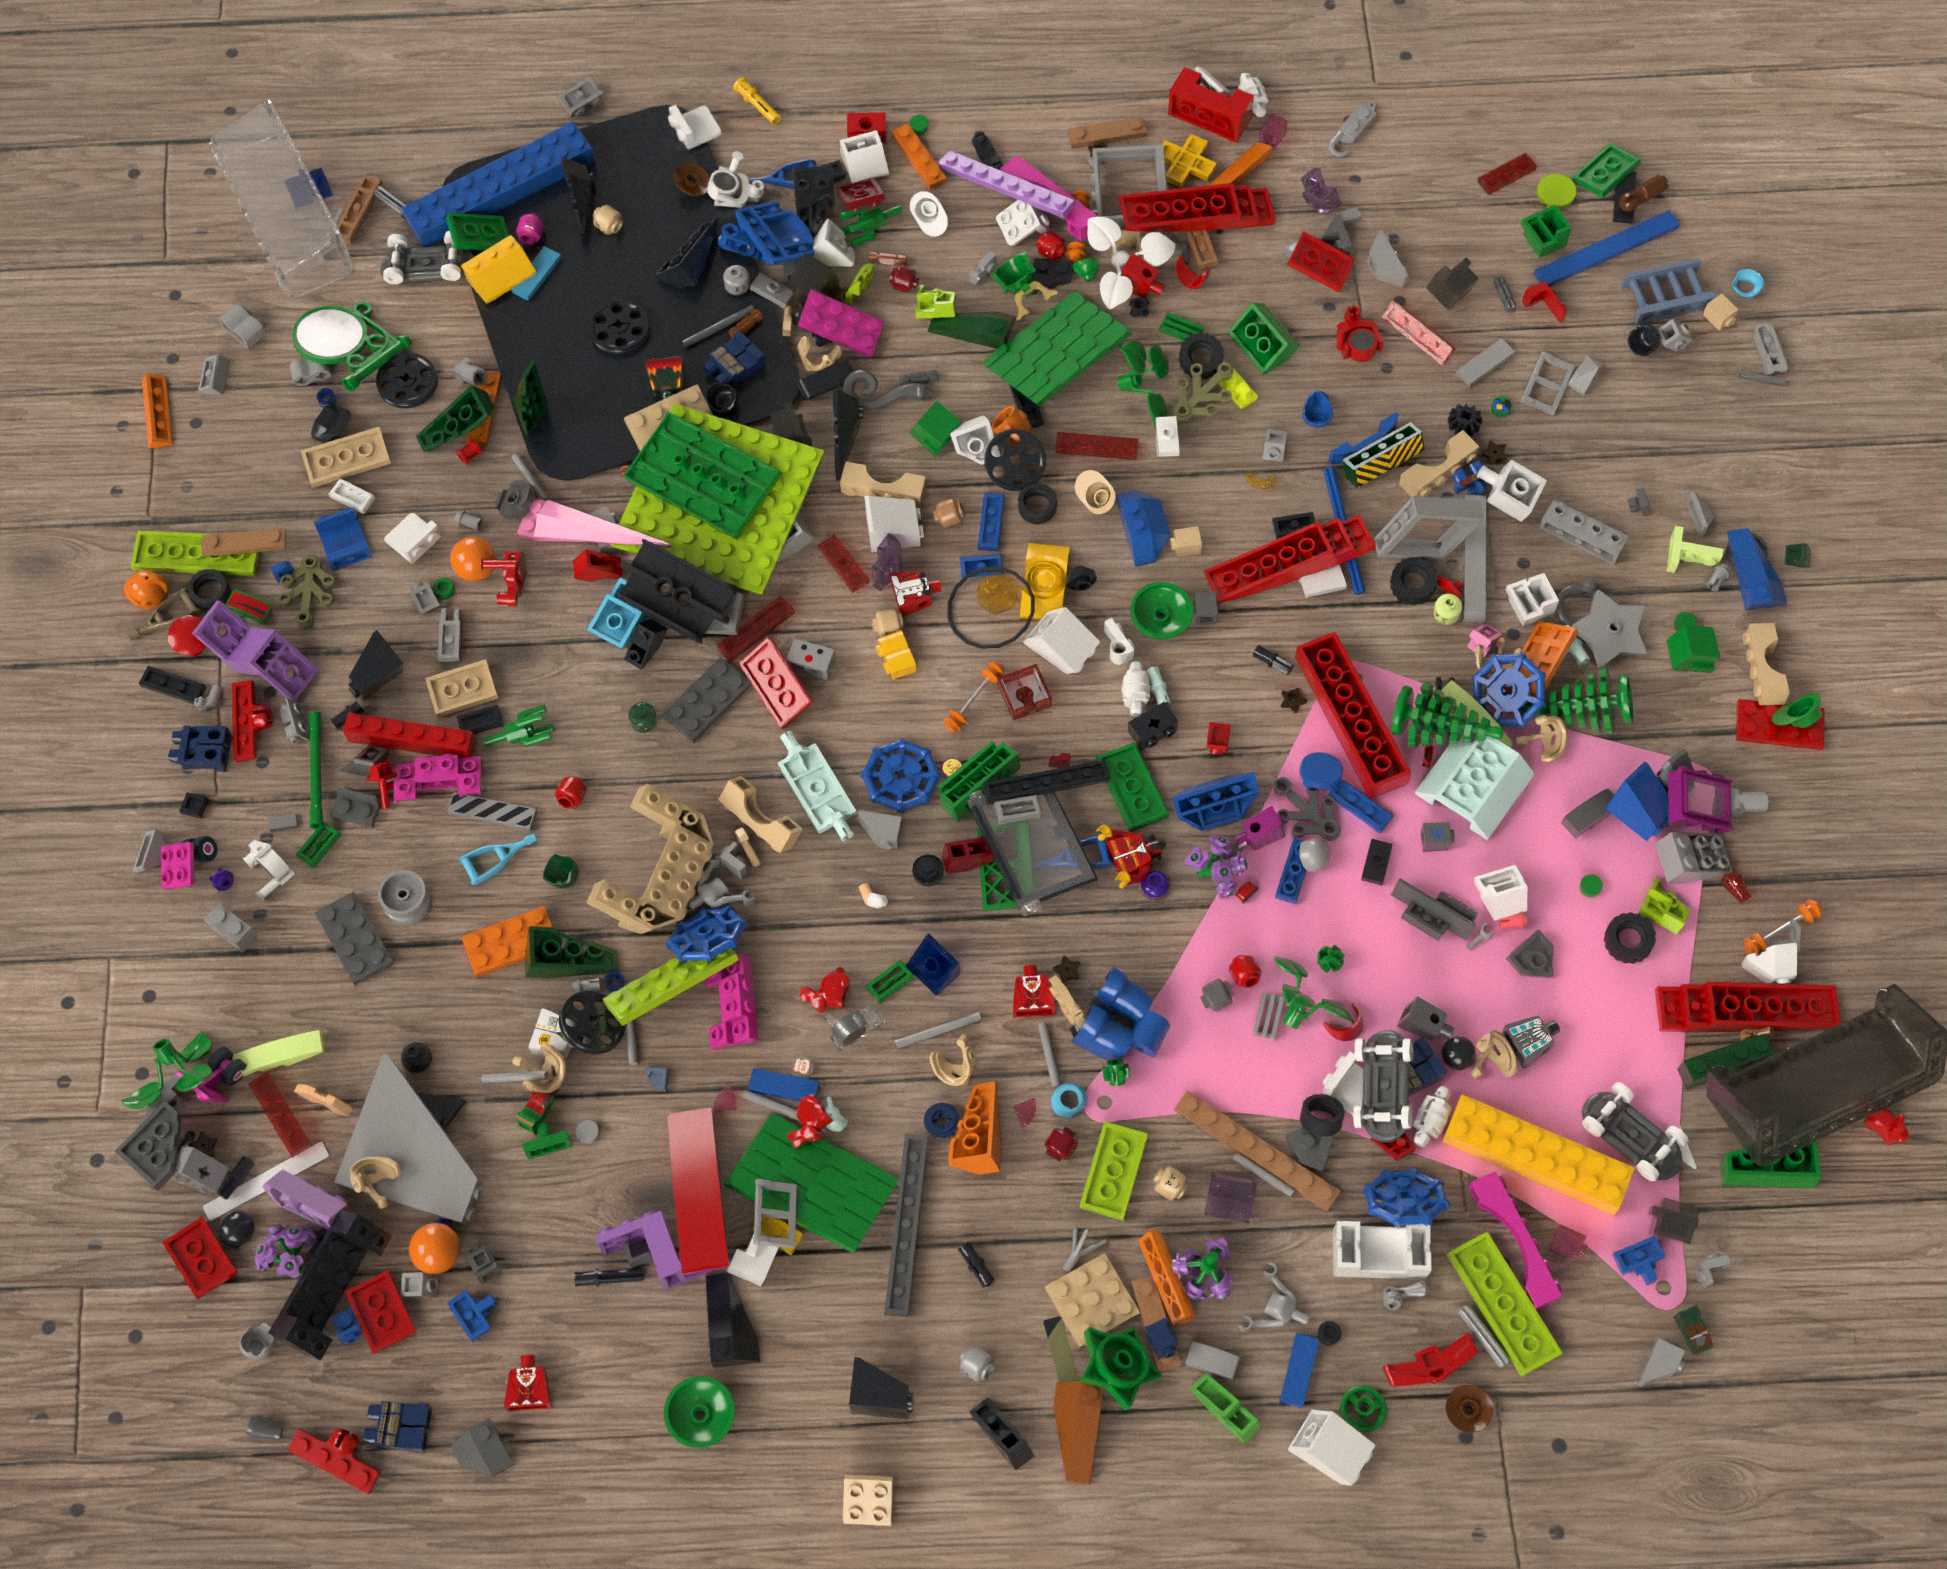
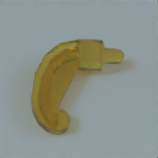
M1248 472L1245 477L1250 485L1259 489H1267L1275 483L1277 475L1261 480L1253 478L1252 474Z

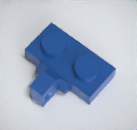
M1656 1236L1647 1238L1612 1254L1623 1276L1635 1272L1637 1276L1641 1275L1647 1286L1655 1283L1658 1279L1653 1270L1656 1268L1655 1262L1666 1257Z
M465 1290L447 1303L471 1342L476 1341L492 1329L486 1318L490 1316L489 1311L495 1308L498 1303L491 1294L482 1301L480 1298L474 1300L469 1291Z

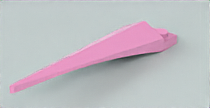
M533 498L529 507V513L522 518L517 531L519 537L534 541L598 542L642 546V539H646L660 548H671L670 544L553 501Z

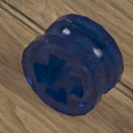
M323 388L316 395L318 403L322 408L330 403L336 404V396L330 388ZM325 396H329V397H330V399L327 398V399H328L327 401H324V400H323V398L326 399Z
M611 971L606 974L604 983L609 992L612 993L625 987V980L620 972ZM612 978H616V980H618L617 986H613V984H611Z

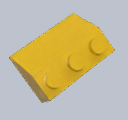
M511 235L461 265L467 281L486 304L537 274L523 249Z

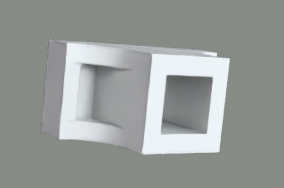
M1176 416L1156 417L1157 456L1159 457L1179 456Z

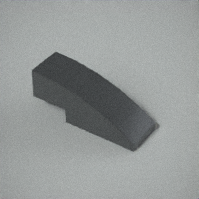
M1608 788L1599 792L1565 815L1561 824L1577 839L1588 829L1591 830L1611 814L1605 808L1614 794Z

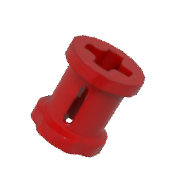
M474 439L469 440V444L455 451L465 465L475 456L483 454L480 446Z

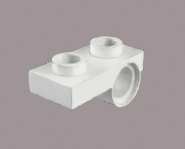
M1112 618L1104 622V632L1111 641L1110 660L1118 665L1128 663L1134 658L1135 646L1130 639L1127 640L1123 635L1124 631L1119 623L1116 624ZM1115 650H1122L1124 652L1116 653Z

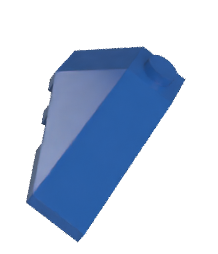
M1749 528L1727 531L1745 611L1786 605L1787 600L1783 584Z

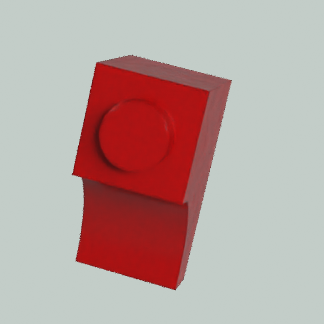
M585 549L573 560L574 578L587 582L604 578L619 579L623 576L622 567L620 566L622 562L621 557Z

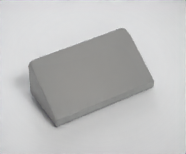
M221 354L205 358L198 393L223 394L230 363L228 359Z

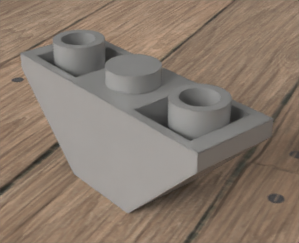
M1380 230L1369 252L1367 265L1376 280L1404 288L1407 284L1409 272L1400 262L1398 252L1393 250L1390 238L1385 236L1384 232Z

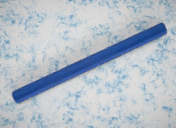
M1333 467L1325 468L1323 472L1335 519L1340 518L1341 522L1345 521L1347 517L1335 470ZM1356 557L1346 561L1354 594L1360 595L1365 593V587Z

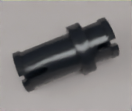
M357 701L350 706H345V710L330 719L338 730L345 725L348 712L356 714L364 712Z

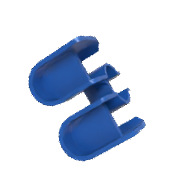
M1112 967L1105 976L1106 982L1103 988L1093 1000L1094 1005L1086 1014L1088 1017L1084 1025L1073 1038L1072 1043L1106 1060L1122 1059L1130 1046L1154 1058L1171 1024L1161 1015L1149 1010L1153 999L1147 991L1129 980L1126 973ZM1106 1011L1117 1017L1122 1016L1133 1024L1132 1029L1109 1018Z

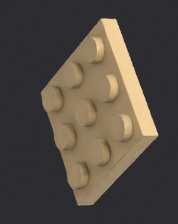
M1105 1253L1045 1286L1047 1294L1079 1349L1087 1345L1084 1331L1088 1327L1109 1333L1140 1315V1311Z

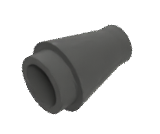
M260 1415L258 1417L252 1416L248 1423L246 1434L254 1439L279 1441L284 1427L278 1426Z

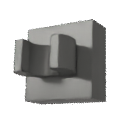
M1644 487L1636 489L1638 497L1628 499L1631 512L1641 509L1643 516L1652 514Z

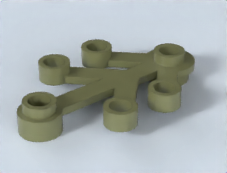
M1223 362L1219 364L1217 373L1202 388L1201 375L1203 368L1198 363L1191 366L1193 397L1188 401L1186 399V390L1189 386L1188 380L1184 377L1177 380L1176 386L1179 390V403L1173 408V416H1176L1177 421L1187 422L1192 416H1208L1213 418L1218 413V408L1215 404H1208L1206 408L1194 407L1199 402H1222L1227 404L1232 400V394L1229 390H1223L1221 393H1209L1221 380H1229L1233 376V366L1230 363ZM1228 367L1229 371L1223 372L1222 368ZM1199 368L1200 372L1195 373L1193 372V369ZM1185 382L1186 385L1184 387L1179 386V383ZM1224 394H1228L1230 396L1228 399L1222 398ZM1213 408L1215 412L1209 413L1208 409ZM1185 409L1187 412L1185 414L1179 413V410Z
M316 555L305 556L300 562L301 567L291 575H283L280 580L284 588L290 589L294 586V582L305 575L302 583L289 593H282L278 597L280 605L288 607L292 604L293 600L303 593L301 611L295 618L298 627L302 630H308L314 624V619L310 614L312 593L320 600L324 607H330L334 602L331 594L325 593L313 581L315 574L322 580L325 588L331 589L336 585L334 577L327 575L321 569V560ZM332 580L331 583L326 584V581ZM284 598H288L286 602H282ZM326 598L330 599L328 602H323Z

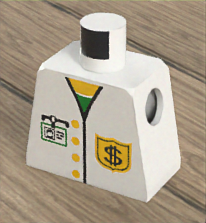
M543 1008L533 1032L529 1050L532 1055L545 1056L540 1051L542 1044H549L559 1051L563 1058H566L573 1046L565 1040L560 1031L559 1015ZM566 1019V1023L569 1026H576L573 1021ZM579 1036L580 1041L585 1043L586 1037Z

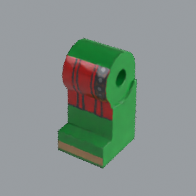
M534 1091L523 1110L519 1111L514 1118L517 1125L535 1135L537 1132L536 1126L545 1120L554 1103L555 1096L549 1093Z

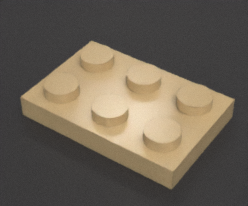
M486 659L425 678L437 718L498 699Z

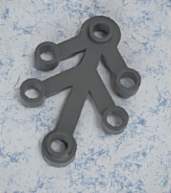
M1280 777L1276 779L1274 792L1279 796H1285L1301 810H1279L1277 812L1278 817L1280 814L1287 816L1285 819L1280 818L1282 824L1287 823L1289 820H1309L1317 825L1304 826L1301 823L1295 824L1292 829L1294 837L1302 838L1304 835H1320L1327 841H1333L1339 837L1341 828L1334 821L1333 808L1335 806V799L1332 796H1325L1322 800V807L1325 809L1324 819L1318 814V788H1316V791H1311L1306 787V793L1309 795L1308 805L1291 790L1292 784L1288 778ZM1283 786L1286 788V790L1281 791L1279 790V787ZM1325 801H1331L1332 805H1326ZM1300 828L1303 832L1297 833L1295 829ZM1326 829H1332L1333 833H1327Z

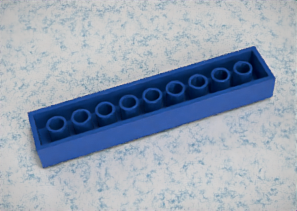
M574 121L402 207L405 221L421 246L429 247L443 240L445 233L449 231L446 220L447 213L492 215L565 178L561 164L562 158L586 166L594 163L592 147Z

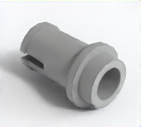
M465 510L458 511L454 518V522L458 526L464 525L476 531L482 525L481 518L469 515Z
M1719 564V566L1714 568V574L1706 583L1708 588L1713 585L1711 588L1713 591H1718L1725 578L1730 576V568L1724 564Z
M599 977L580 981L578 978L576 981H572L574 994L582 991L600 992Z

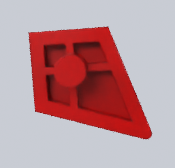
M1437 575V585L1445 594H1453L1459 599L1463 596L1458 591L1463 587L1459 580L1452 584L1450 580Z
M1406 1132L1393 1142H1380L1372 1137L1370 1139L1395 1161L1416 1151Z

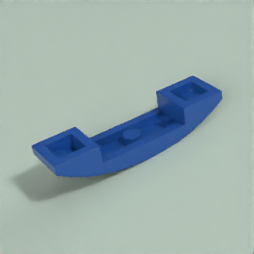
M1396 412L1382 420L1377 433L1351 447L1348 442H1345L1331 450L1328 462L1330 464H1343L1342 460L1393 432L1396 428L1399 414Z

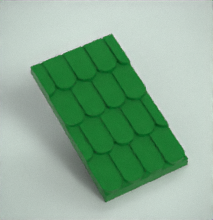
M1075 291L1065 297L1053 309L1050 308L1028 328H1024L1008 343L1000 346L982 364L1039 407L1133 333Z
M668 411L623 477L633 485L653 494L660 500L738 540L742 531L749 524L753 515H755L782 474L774 467Z
M770 1114L723 1186L755 1202V1181L757 1179L796 1184V1224L853 1253L899 1179L872 1163L865 1162L842 1148H837L822 1138L814 1142L806 1141L795 1148L792 1142L788 1140L787 1135L789 1132L800 1130L801 1128L778 1115ZM762 1189V1206L767 1209L789 1211L790 1193Z

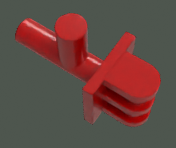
M385 760L372 765L369 769L370 776L366 777V781H378L382 809L390 808L388 791L394 789V782H387L386 780L397 776V773H392L391 763Z

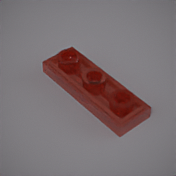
M1525 152L1478 177L1477 182L1490 195L1535 171L1537 165Z
M835 534L817 545L819 551L852 593L870 583L869 578Z

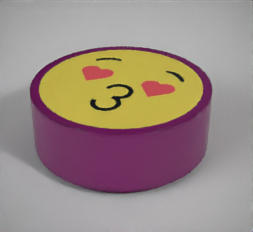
M956 758L945 760L942 764L943 776L947 779L963 765L962 762Z

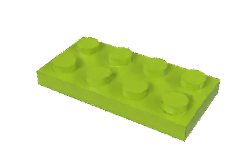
M1104 1121L1079 1205L1080 1209L1124 1221L1148 1133Z

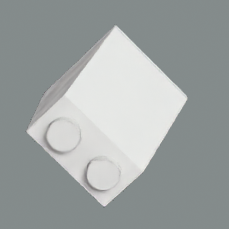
M864 496L871 552L921 546L920 538H924L923 526H918L921 514L920 508L915 507V500Z
M1067 607L1048 611L1025 638L1023 643L1065 674L1078 673L1083 669L1085 660L1095 654L1097 651L1096 647L1100 641Z
M1311 1410L1287 1450L1338 1483L1352 1486L1359 1479L1360 1471L1364 1464L1371 1459L1375 1444L1334 1412Z

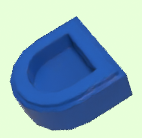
M283 561L270 567L277 582H281L280 580L283 575H291L294 572V567L289 561Z

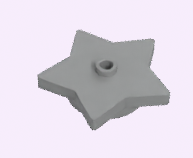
M1597 590L1594 594L1589 615L1574 623L1571 627L1576 628L1577 636L1585 640L1588 647L1593 651L1598 668L1603 667L1618 655L1643 657L1647 651L1638 632V627L1645 607L1618 605L1600 590Z

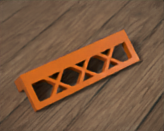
M1156 1229L1149 1230L1138 1242L1172 1325L1176 1326L1191 1322L1196 1316L1188 1296L1185 1294V1289L1181 1286L1182 1282L1178 1278V1273H1174L1173 1268H1171L1173 1262L1161 1233H1157Z

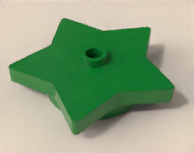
M1091 1327L1084 1331L1090 1360L1080 1377V1381L1106 1388L1124 1410H1128L1132 1406L1140 1386L1155 1382L1162 1377L1158 1369L1149 1361L1147 1352L1140 1343L1137 1327L1113 1334H1108Z

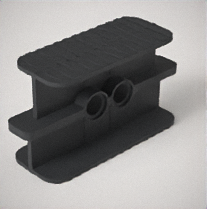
M642 539L643 544L631 565L624 561L621 562L620 566L632 574L621 593H617V597L645 615L654 618L663 625L665 624L667 627L700 644L703 643L702 638L713 619L726 625L729 622V619L722 614L732 596L736 595L737 592L728 583L719 580L717 577L708 574L706 571L695 567L693 564L684 561L682 558L671 554V552L660 548L646 539ZM669 583L670 589L667 592H661L662 585ZM687 593V601L679 602V596Z

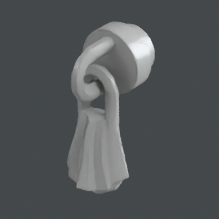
M1423 1280L1405 1287L1387 1286L1383 1290V1303L1389 1310H1397L1402 1304V1297L1426 1296L1429 1292V1286Z

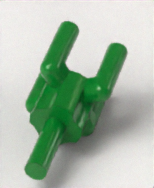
M898 205L883 212L880 208L867 212L865 206L858 211L848 210L840 213L842 221L859 215V219L857 222L840 229L845 235L859 230L866 232V234L850 240L851 246L855 247L875 239L876 233L874 229L884 226L886 223L885 219L902 213L903 209L901 205Z
M543 704L519 712L517 715L518 720L504 725V732L483 738L484 745L489 746L508 740L511 745L522 741L523 746L528 747L552 739L551 732L555 731L553 723L535 729L533 723L544 720L543 713L547 712L546 706Z

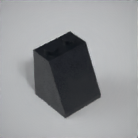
M378 630L373 632L349 675L348 686L350 688L348 689L356 699L359 697L362 701L403 672V662Z
M854 1357L849 1400L851 1414L908 1419V1412L913 1413L914 1407L913 1393L909 1392V1386L865 1360Z

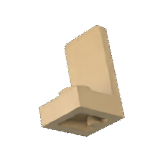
M1123 230L1121 231V237L1114 243L1117 249L1136 247V251L1140 252L1143 251L1141 241L1144 236L1140 235L1139 232ZM1144 254L1138 256L1144 260Z

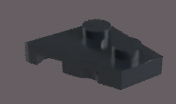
M827 193L796 209V215L806 225L812 237L817 235L830 204L831 197Z
M1034 258L1033 267L1037 272L1034 274V281L1041 283L1047 289L1071 283L1073 261ZM1039 289L1033 290L1031 295L1037 294Z
M418 1093L444 1130L466 1103L463 1098Z

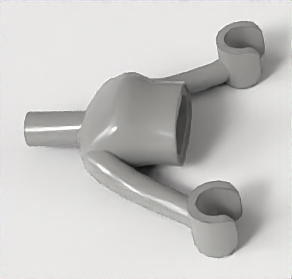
M713 852L704 874L696 886L699 896L688 902L689 907L693 910L702 903H706L712 906V908H716L736 901H742L743 905L747 907L753 906L756 897L748 899L750 896L749 890H745L743 895L729 896V890L718 877L706 883L713 868H718L721 865V858L714 860L716 853Z
M1272 1262L1267 1263L1266 1265L1273 1269V1273L1263 1271L1264 1277L1271 1279L1283 1294L1281 1295L1273 1291L1264 1311L1265 1314L1271 1315L1276 1320H1252L1249 1316H1243L1242 1319L1248 1322L1249 1326L1243 1327L1238 1325L1241 1332H1248L1251 1328L1282 1327L1291 1319L1305 1325L1308 1321L1309 1316L1296 1310V1296L1277 1277V1266Z

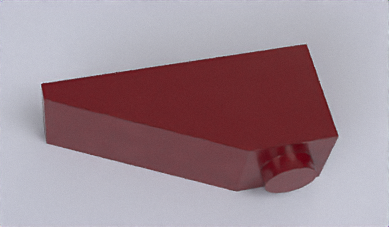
M1008 833L995 835L1005 857L1013 854ZM984 837L945 843L942 852V860L947 875L970 871L995 861Z

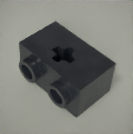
M1165 702L1128 722V732L1141 751L1147 747H1154L1164 737L1169 738L1173 736L1178 728V720Z

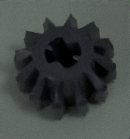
M1466 403L1463 407L1458 404L1456 409H1451L1448 416L1449 430H1455V435L1463 430L1472 437L1474 432H1479L1480 425H1482L1481 411H1475V405L1468 407Z

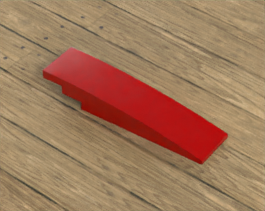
M1233 183L1118 196L1126 231L1178 232L1269 226L1275 225L1276 222L1267 187L1251 189L1250 185L1234 187Z
M1359 514L1342 522L1340 518L1320 525L1318 521L1203 572L1212 592H1216L1217 603L1220 604L1318 573L1376 549V546Z
M1707 981L1705 984H1682L1680 987L1657 986L1655 988L1659 1030L1662 1032H1741L1744 1028L1760 1029L1769 1026L1773 1028L1774 1032L1842 1028L1836 985Z
M712 1107L667 1114L682 1274L729 1266Z

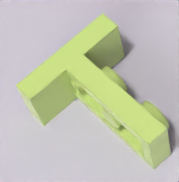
M1674 527L1670 538L1666 572L1675 573L1679 559L1685 562L1703 563L1707 566L1719 565L1724 549L1682 542L1684 527Z

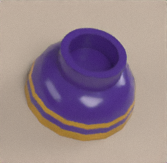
M1158 871L1149 872L1139 884L1140 893L1150 901H1161L1166 898L1171 888L1167 876Z

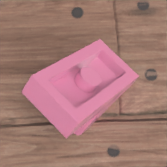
M1484 623L1473 629L1469 636L1472 639L1467 647L1475 652L1477 645H1481L1483 647V657H1485L1503 634L1487 623Z

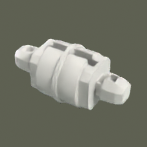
M1242 73L1238 89L1254 95L1251 110L1257 117H1264L1267 111L1266 105L1269 101L1265 87H1263L1258 78L1251 77L1249 73Z
M1133 661L1123 677L1121 692L1124 706L1130 709V714L1133 717H1138L1142 714L1143 708H1145L1150 699L1151 687L1148 673L1142 670L1140 662Z
M1439 1087L1434 1094L1435 1097L1427 1095L1418 1109L1413 1126L1419 1131L1416 1132L1414 1137L1416 1145L1425 1147L1430 1137L1438 1138L1444 1125L1447 1124V1119L1452 1109L1447 1103L1451 1095L1448 1088Z

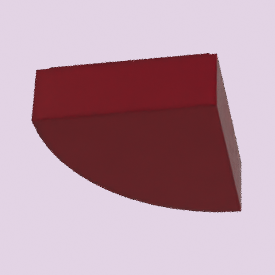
M1061 753L1059 757H1054L1053 755L1049 758L1048 767L1062 768L1070 766V753Z

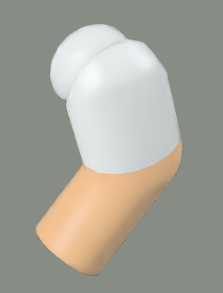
M869 883L859 886L864 903L867 906L881 908L887 905V897L872 893Z

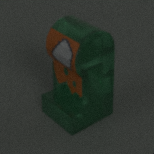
M1698 1305L1680 1311L1673 1317L1690 1351L1694 1355L1713 1348L1712 1339L1700 1316L1701 1311Z

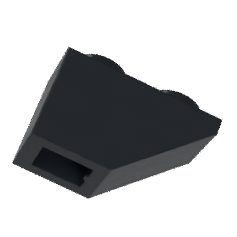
M651 618L638 623L624 660L639 669H643L660 648L667 628Z

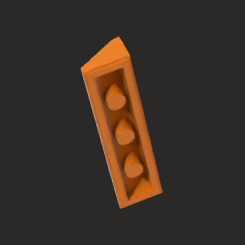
M1257 142L1209 185L1233 183L1235 187L1271 156L1272 146Z
M146 373L142 380L148 448L172 445L166 376Z

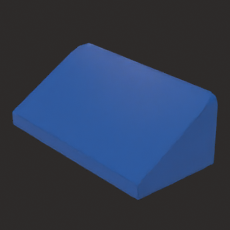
M1001 554L960 557L961 577L964 578L967 574L983 567H1002ZM983 571L972 577L1003 575V571Z

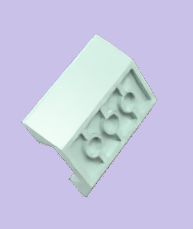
M1463 731L1460 741L1457 744H1449L1414 794L1431 805L1436 800L1469 820L1471 822L1470 830L1488 840L1535 773L1518 752L1499 740L1487 736L1485 741L1478 742L1477 734H1475L1472 742L1463 743Z

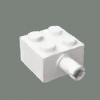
M1512 459L1501 470L1500 474L1495 473L1484 465L1477 474L1478 478L1492 485V490L1486 502L1521 522L1532 512L1547 481Z

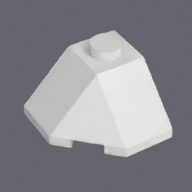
M830 219L825 221L814 237L812 247L815 252L814 256L811 257L823 266L851 267L854 265L855 252L852 247H847L844 240L846 238L844 232Z
M983 415L964 422L950 433L956 453L981 465L984 464L986 448L994 438L990 422ZM997 445L993 446L991 450L994 457L1000 456Z
M1797 944L1773 945L1766 948L1767 951L1760 953L1759 956H1757V953L1747 955L1741 963L1742 968L1765 983L1791 984L1797 976Z

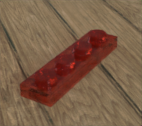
M1392 301L1382 316L1384 320L1441 365H1445L1456 349L1397 301Z
M1057 432L1055 453L1136 460L1138 439Z
M779 596L740 626L738 635H729L716 645L717 649L731 663L795 613L794 608L782 596Z
M268 1071L249 1082V1087L290 1156L293 1158L311 1147V1142Z

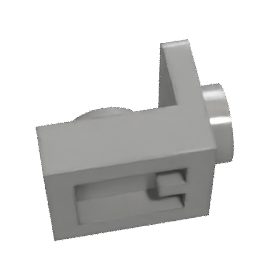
M1267 429L1263 452L1264 460L1283 461L1287 432Z
M420 582L411 587L412 591L409 592V595L420 615L440 606L428 583L423 585Z
M734 841L722 850L721 862L724 867L742 880L747 875L746 862L741 857L736 856L739 853V846Z
M425 1272L402 1273L400 1297L436 1298L438 1274H428Z

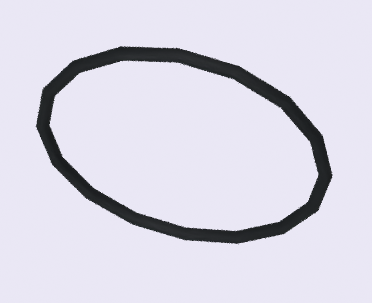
M983 567L967 574L954 587L948 600L947 619L953 632L966 644L981 649L1000 648L1016 641L1028 629L1035 613V597L1029 583L1017 572L1003 567ZM1000 570L1012 574L1025 584L1031 597V613L1025 626L1013 638L999 644L981 645L967 640L956 630L951 618V603L957 589L968 578L983 571Z

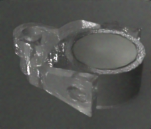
M871 1004L863 1010L851 1011L838 1021L834 1018V1013H830L823 1021H826L831 1027L833 1035L830 1038L841 1052L852 1043L861 1040L869 1031L883 1025L886 1018Z

